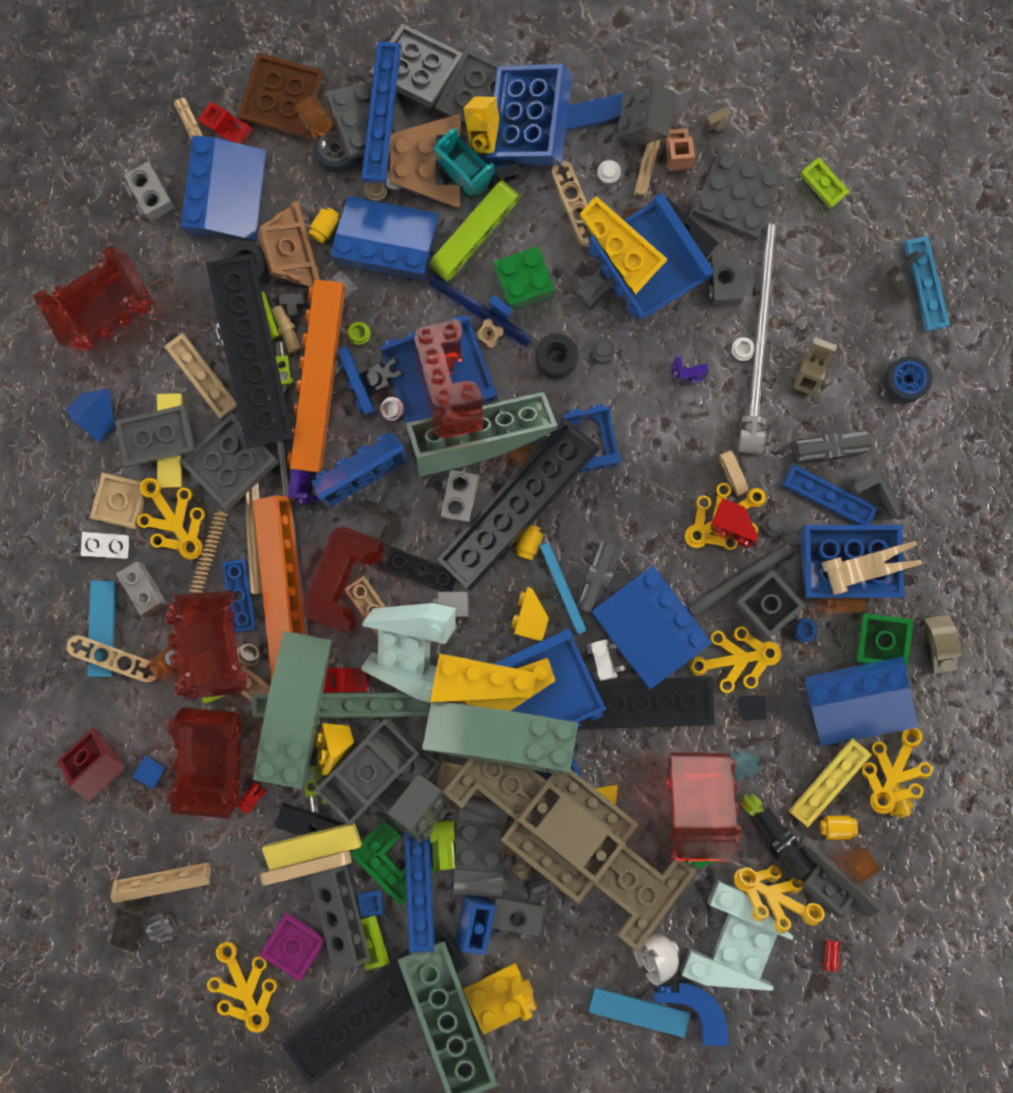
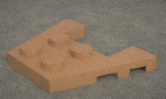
M461 114L392 133L389 183L416 194L419 193L427 196L432 200L443 202L451 207L459 208L460 186L436 185V158L433 148L436 146V137H443L455 127L458 129L459 137L461 136Z

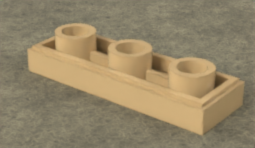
M364 575L344 589L364 619H366L373 607H386ZM371 628L378 638L379 629Z

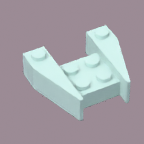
M434 603L373 608L363 621L362 626L379 629L378 653L372 652L362 666V671L420 701L431 703L430 698L437 666L430 665L431 641L446 644L455 630L456 608Z
M715 879L707 903L710 906L727 912L728 916L712 956L710 957L688 948L679 970L682 976L706 986L772 991L774 987L771 983L760 977L777 934L791 940L793 936L788 931L784 934L778 933L774 928L775 920L769 915L762 922L756 921L752 917V910L754 908L749 897L740 889ZM757 910L758 913L763 916V913Z

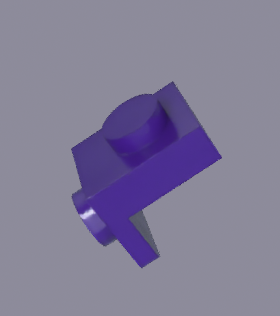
M675 356L674 363L671 364L672 375L674 378L677 377L679 384L689 381L690 384L701 383L709 373L707 364L683 369L681 356Z
M291 469L288 498L297 500L298 505L311 506L312 502H320L318 496L311 495L313 474Z

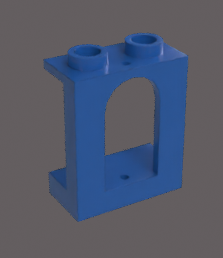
M597 404L591 406L590 410L581 411V409L577 408L568 410L567 414L563 415L562 420L566 418L576 427L581 420L586 418L594 419L600 426L606 455L593 457L579 473L619 466L621 464L610 416V406L604 407V404Z

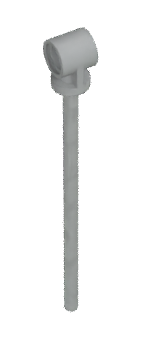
M767 224L750 412L749 416L742 417L741 424L745 425L746 429L740 430L738 452L763 454L765 445V431H760V427L765 426L766 419L759 417L776 231L775 224Z

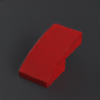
M212 102L208 104L198 119L199 123L221 138L243 144L253 130L250 125L233 117L227 110Z
M327 668L323 693L369 692V674L362 671V668Z

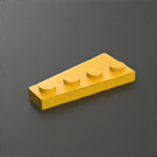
M597 196L580 213V218L633 295L636 296L668 259Z
M439 654L430 702L532 697L536 673Z
M548 658L517 668L536 673L532 696L556 681ZM531 697L465 700L459 702L462 705L511 711Z

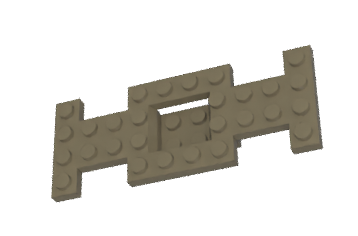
M469 759L443 791L447 798L462 809L475 791L478 790L515 820L500 841L577 904L580 903L590 888L595 885L627 911L631 916L616 936L636 952L639 951L697 872L679 856H675L665 871L660 874L639 857L625 843L639 824L571 769L569 776L551 774L545 780L534 770Z

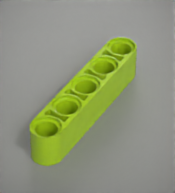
M503 180L498 182L435 254L429 263V267L444 280L449 281L511 211L521 195Z

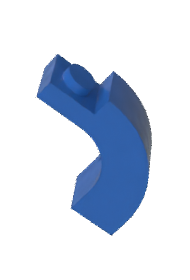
M677 979V989H673V985L660 984L658 988H652L654 1003L685 1004L699 1014L700 1041L703 1045L728 1046V1027L724 1013L707 990L696 983L683 979Z

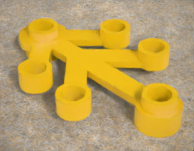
M154 478L144 479L140 484L141 493L153 499L166 520L153 518L150 514L145 513L138 516L137 524L142 528L153 527L172 531L179 539H168L163 534L157 533L151 536V545L155 548L167 547L179 550L180 555L185 559L191 560L199 557L202 553L203 545L198 539L201 521L206 516L205 511L199 507L193 508L190 511L192 521L189 533L187 534L183 528L187 504L193 496L192 491L189 488H180L177 491L178 502L174 514L160 493L161 485L159 481ZM151 483L155 485L154 492L148 490V485ZM183 490H186L188 492L187 499H183L181 497V492ZM196 510H199L202 514L200 519L194 517ZM143 516L149 519L147 525H143L141 522ZM156 536H159L162 539L160 545H157L154 542ZM189 543L195 546L193 552H189L187 549Z
M721 483L716 488L717 499L713 518L721 499H727V496L731 493V487L727 483ZM721 486L726 487L728 490L727 494H721L719 488ZM753 488L747 493L746 499L738 504L744 506L746 510L750 507L758 508L765 503L766 494L762 489ZM754 493L760 495V501L753 500L752 496ZM700 496L696 501L697 513L694 525L688 527L685 532L686 543L692 548H701L707 543L724 547L729 551L735 549L738 545L736 543L737 540L732 539L734 546L728 547L726 545L727 539L710 534L713 532L710 530L712 521L704 525L706 510L711 506V499L708 496ZM705 499L708 502L707 507H701L699 501ZM752 523L753 526H754V528H755V531H756V533H757V532H758V528H757L756 524ZM694 532H699L701 534L700 540H695L693 538Z
M745 627L736 628L734 630V638L737 641L746 642L756 651L745 652L726 639L723 632L715 631L710 636L712 644L721 646L732 655L705 660L702 657H694L688 663V670L694 676H701L708 669L734 665L727 677L719 683V688L722 692L730 693L734 690V683L748 662L758 661L752 672L743 678V685L748 689H753L758 685V678L766 666L778 663L782 653L776 643L771 641L762 643L750 635ZM740 629L744 630L746 634L743 639L737 636V632ZM715 634L721 635L722 640L720 643L714 641L713 637ZM767 649L773 650L774 655L772 658L766 656ZM701 662L703 664L702 670L697 671L694 668V664ZM748 677L754 678L755 683L753 686L747 684L746 680ZM725 681H728L731 684V688L729 690H724L723 683Z
M918 728L903 731L901 737L903 746L893 767L886 753V745L883 742H875L872 745L871 753L878 759L887 781L882 788L876 775L877 767L871 762L863 765L861 773L870 783L873 791L870 805L877 813L887 814L894 809L895 803L910 798L912 800H919L923 795V787L917 783L911 784L908 789L893 793L897 784L919 777L928 779L932 775L933 767L927 762L921 763L918 767L903 771L912 749L917 748L921 744L922 733ZM912 736L916 741L911 743L907 740V737ZM881 747L883 752L877 753L874 748ZM870 767L874 772L868 774L865 772V768ZM925 767L929 770V773L924 774L920 769ZM911 789H918L920 791V794H912ZM879 799H884V800H886L887 805H885V806L880 805V804L878 803V800H879Z
M771 865L768 869L758 872L751 868H741L734 874L735 885L738 889L747 893L754 908L752 910V917L756 921L762 922L769 915L768 908L760 900L758 895L760 893L765 897L776 919L774 928L778 933L784 934L791 928V921L785 916L780 905L801 915L807 925H818L824 919L825 913L820 905L810 903L804 906L783 895V893L787 892L798 894L803 889L801 885L803 881L801 879L794 881L791 878L789 881L771 886L761 883L764 880L770 882L778 881L782 876V871L778 866ZM757 910L761 911L763 913V916L760 915Z
M230 941L223 942L216 949V957L219 961L227 963L237 987L224 983L219 976H214L207 982V988L210 992H220L243 1001L247 1009L235 1007L231 1000L223 999L217 1005L219 1014L230 1015L245 1021V1026L251 1032H262L269 1024V1014L266 1008L272 993L278 987V983L274 978H267L262 983L263 993L256 1005L253 994L261 972L267 967L268 961L259 955L256 956L252 961L253 968L246 982L235 957L237 955L236 945ZM225 947L231 948V955L224 953ZM257 959L263 960V967H257ZM212 980L219 982V988L212 987ZM267 982L273 983V990H268L266 988ZM222 1003H227L229 1005L228 1011L222 1010ZM259 1015L262 1020L261 1023H255L253 1017Z

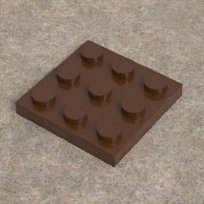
M257 52L237 118L246 123L306 138L308 129L305 125L309 128L325 76L324 70Z

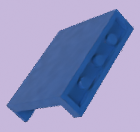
M663 193L655 196L652 203L624 219L629 226L668 259L636 296L633 295L594 236L592 235L589 238V246L587 247L589 253L594 259L598 258L602 265L600 267L602 273L607 279L611 278L615 284L613 288L620 299L624 298L628 304L626 308L632 318L636 317L639 323L704 283L714 273L709 262Z
M456 316L450 320V323L444 325L441 323L433 324L428 327L427 331L408 333L406 338L398 341L397 339L388 340L383 343L384 346L380 347L385 364L396 358L400 363L394 366V373L401 370L405 374L400 378H392L391 381L397 398L403 403V415L406 423L470 409L498 400L495 386H493L469 316Z
M570 629L494 663V665L517 669L545 658L549 660L556 681L511 710L513 712L577 722L578 727L581 726L580 721L589 718L591 722L604 716L602 711L606 710V707L582 659Z

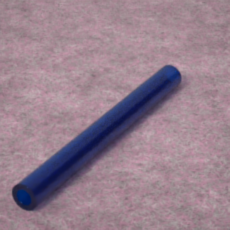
M432 275L428 282L430 286L482 319L492 320L496 327H501L504 333L521 344L527 346L530 343L531 335L437 275Z

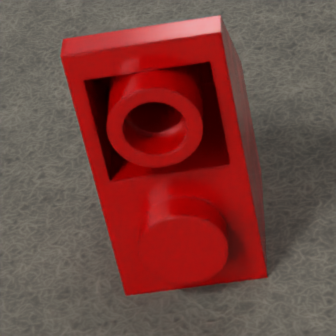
M722 498L712 520L710 530L714 531V534L720 538L727 539V537L737 540L736 543L746 548L750 546L756 547L759 537L746 508Z

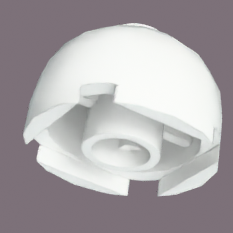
M651 933L638 952L633 950L639 967H642L644 964L648 971L645 976L654 985L658 986L669 980L678 969L679 948L677 944L659 933Z

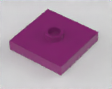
M286 912L259 956L301 982L326 942L325 936Z

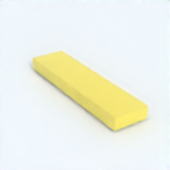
M181 393L157 394V411L183 405ZM183 455L157 461V480L161 485V489L183 488V465L180 462L183 459Z
M851 738L788 811L808 828L872 754L855 739Z
M353 822L350 826L344 824L266 844L262 847V851L270 871L360 848L362 842L355 822Z

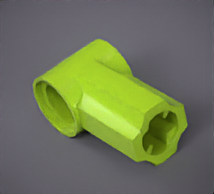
M454 820L437 821L430 835V842L433 843L434 870L455 869Z

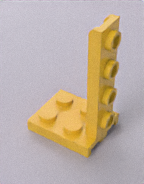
M516 962L463 987L464 994L484 1035L519 1017L523 1021L532 1018V1011L537 1009L533 1000L534 991L528 979L524 981Z

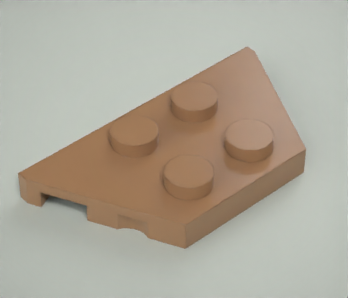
M295 201L290 207L260 226L257 231L269 275L310 288V285L314 286V279L320 280L299 202Z

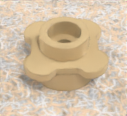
M486 319L475 335L478 340H482L488 347L492 348L496 345L498 337L503 335V329L496 327L492 320Z

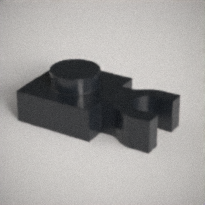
M393 358L388 361L385 367L382 363H378L360 373L369 395H375L392 385L390 379L400 378L405 375L401 370L396 373L393 371L394 366L400 363L398 359Z

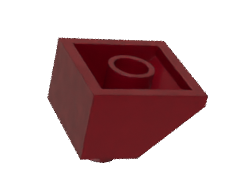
M95 728L89 730L57 760L69 787L88 801L99 794L106 785L118 777L125 769L118 753Z

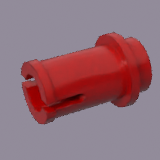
M254 782L243 798L238 799L237 807L246 814L250 811L253 812V807L267 791L263 787L260 788V785Z
M825 940L824 962H821V965H824V971L839 972V967H841V964H839L840 941Z

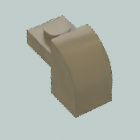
M814 337L803 357L793 388L816 396L824 381L827 367L836 351L837 345Z
M943 615L926 618L925 640L931 649L932 672L937 674L958 670V657H961V645L958 632L950 616Z

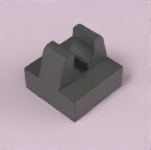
M306 293L279 294V304H287L288 316L299 315V304L306 303Z

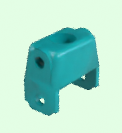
M456 127L448 131L433 148L434 156L440 168L467 195L471 197L479 196L491 183V178L495 172L494 165L492 163L487 165L459 137Z

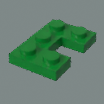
M384 819L362 841L361 847L354 849L350 855L402 906L407 901L406 867L401 870L385 854L402 835ZM431 866L432 876L436 872V870H434V868Z

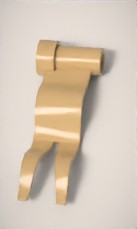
M916 541L843 562L841 557L822 562L824 572L828 574L833 594L847 592V586L922 565L921 560L888 564L884 562L905 550L917 546Z

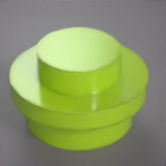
M355 322L347 330L349 341L357 346L366 344L371 336L369 327L363 322Z
M745 794L742 797L743 801L740 804L750 815L756 817L758 813L760 814L764 811L761 807L763 805L762 801L755 795L748 796Z

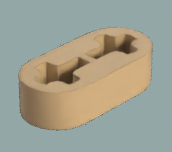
M730 450L720 454V463L735 495L739 496L748 492L747 482L733 452Z

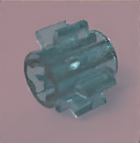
M741 751L730 763L734 767L731 772L738 779L742 780L745 777L749 781L760 771L761 767L757 764L760 759L751 751L747 754Z

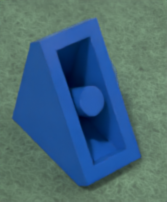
M109 388L82 393L65 410L74 422L98 443L116 427Z

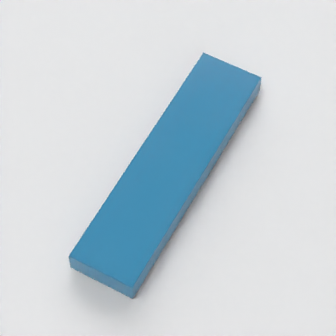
M929 237L907 240L903 244L925 333L949 328L950 322Z
M548 542L540 545L541 553L577 635L582 634L586 631V627L552 548Z
M90 581L89 639L114 648L116 581ZM90 643V648H88V659L90 658V652L92 648L95 646V644ZM105 648L97 649L94 654L98 662L106 661L109 656ZM88 662L87 677H114V671Z
M594 987L588 1010L589 1013L685 1038L690 1017L689 1011Z

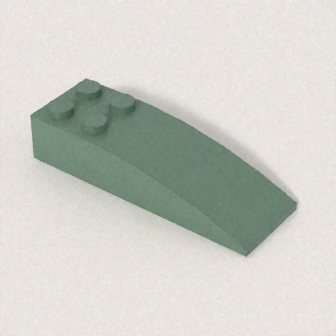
M545 392L406 423L408 442L419 477L464 467L499 456L558 429Z
M289 631L283 632L267 700L253 780L302 789L307 784L332 639Z
M431 702L422 750L569 776L578 723L507 710Z
M445 941L435 944V952L414 953L398 959L446 1093H480L497 1086L494 1072Z

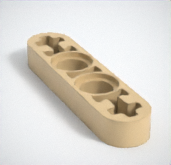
M562 161V166H553L552 179L578 242L583 247H588V238H583L585 235L583 226L585 224L582 220H576L573 217L575 210H583L588 204L572 166L567 161ZM559 168H562L563 171H567V183L565 184L562 175H557ZM568 188H573L577 191L578 195L574 199H568L564 192Z
M73 636L67 642V651L73 657L142 682H152L158 676V667L152 661L83 636ZM82 640V645L90 648V643L95 644L90 652V658H86L87 652L79 650L78 654L74 653L75 648L71 647L72 643ZM99 648H105L108 651V659L104 662H98L94 657L95 651ZM123 656L129 657L132 661L131 667L125 671L119 669L117 665L119 658ZM136 660L141 661L140 667L146 668L148 665H151V670L155 672L154 675L148 676L145 679L143 678L144 673L136 671V675L131 674L135 668Z
M348 850L259 873L261 886L352 863V859Z

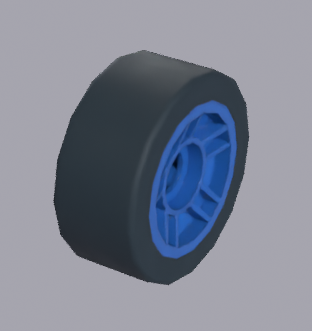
M901 357L893 362L885 372V390L890 397L898 402H915L927 394L931 388L933 376L928 364L919 357ZM909 375L910 382L912 383H906L904 377Z

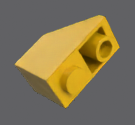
M474 96L463 108L470 148L475 153H493L499 126L496 97Z
M527 587L526 592L521 591L518 605L522 606L520 615H514L511 628L515 629L514 635L541 642L543 641L549 618L533 589Z
M322 723L319 732H316L314 747L317 748V762L321 765L323 775H329L348 757L354 744L350 726Z

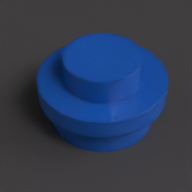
M802 618L795 622L793 634L797 640L809 642L816 637L817 626L811 619Z

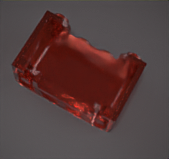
M111 245L102 251L105 259H98L99 265L64 287L57 285L54 287L56 291L47 294L42 289L33 295L59 345L76 350L80 349L81 351L89 350L94 346V342L99 339L108 338L118 327L129 325L134 317L146 314L152 309L151 306L154 304V301L127 252Z
M459 319L418 328L414 334L417 373L435 434L443 438L483 430V398L479 386L471 381L453 384L450 376L451 373H454L455 363L463 361L461 351L462 327Z
M347 527L336 528L329 538L303 603V613L310 620L352 635L356 625V615L353 611L338 603L355 561L366 565L377 564L383 557L386 549L385 544L381 540Z
M233 590L174 595L172 602L168 604V611H165L166 625H170L171 634H168V645L170 649L173 648L174 657L171 658L172 672H176L177 681H174L175 695L180 696L181 700L241 694L247 685L245 673H239L242 665L238 662L233 619L235 617L231 603H235Z
M182 707L176 712L175 718L170 720L168 734L172 735L174 740V749H178L173 766L174 772H177V779L174 781L173 789H169L167 794L170 814L229 819L238 802L240 792L242 713L238 711Z
M670 752L667 767V783L669 784L671 795V836L674 842L673 847H671V860L732 861L734 852H738V840H741V825L736 824V817H739V802H734V795H737V780H733L732 773H735V758H731L730 753Z

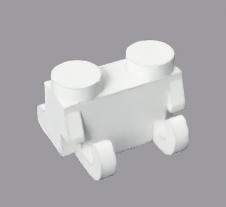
M609 639L586 644L587 653L594 654L598 672L592 673L594 680L602 681L618 677L617 672L627 670L626 665L614 667L610 649L617 646L614 643L610 644Z

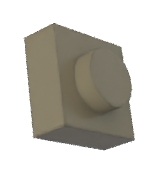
M728 106L706 117L704 126L708 133L713 130L720 131L728 125L732 115Z

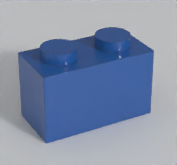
M464 895L454 942L462 952L486 955L496 906L487 898Z

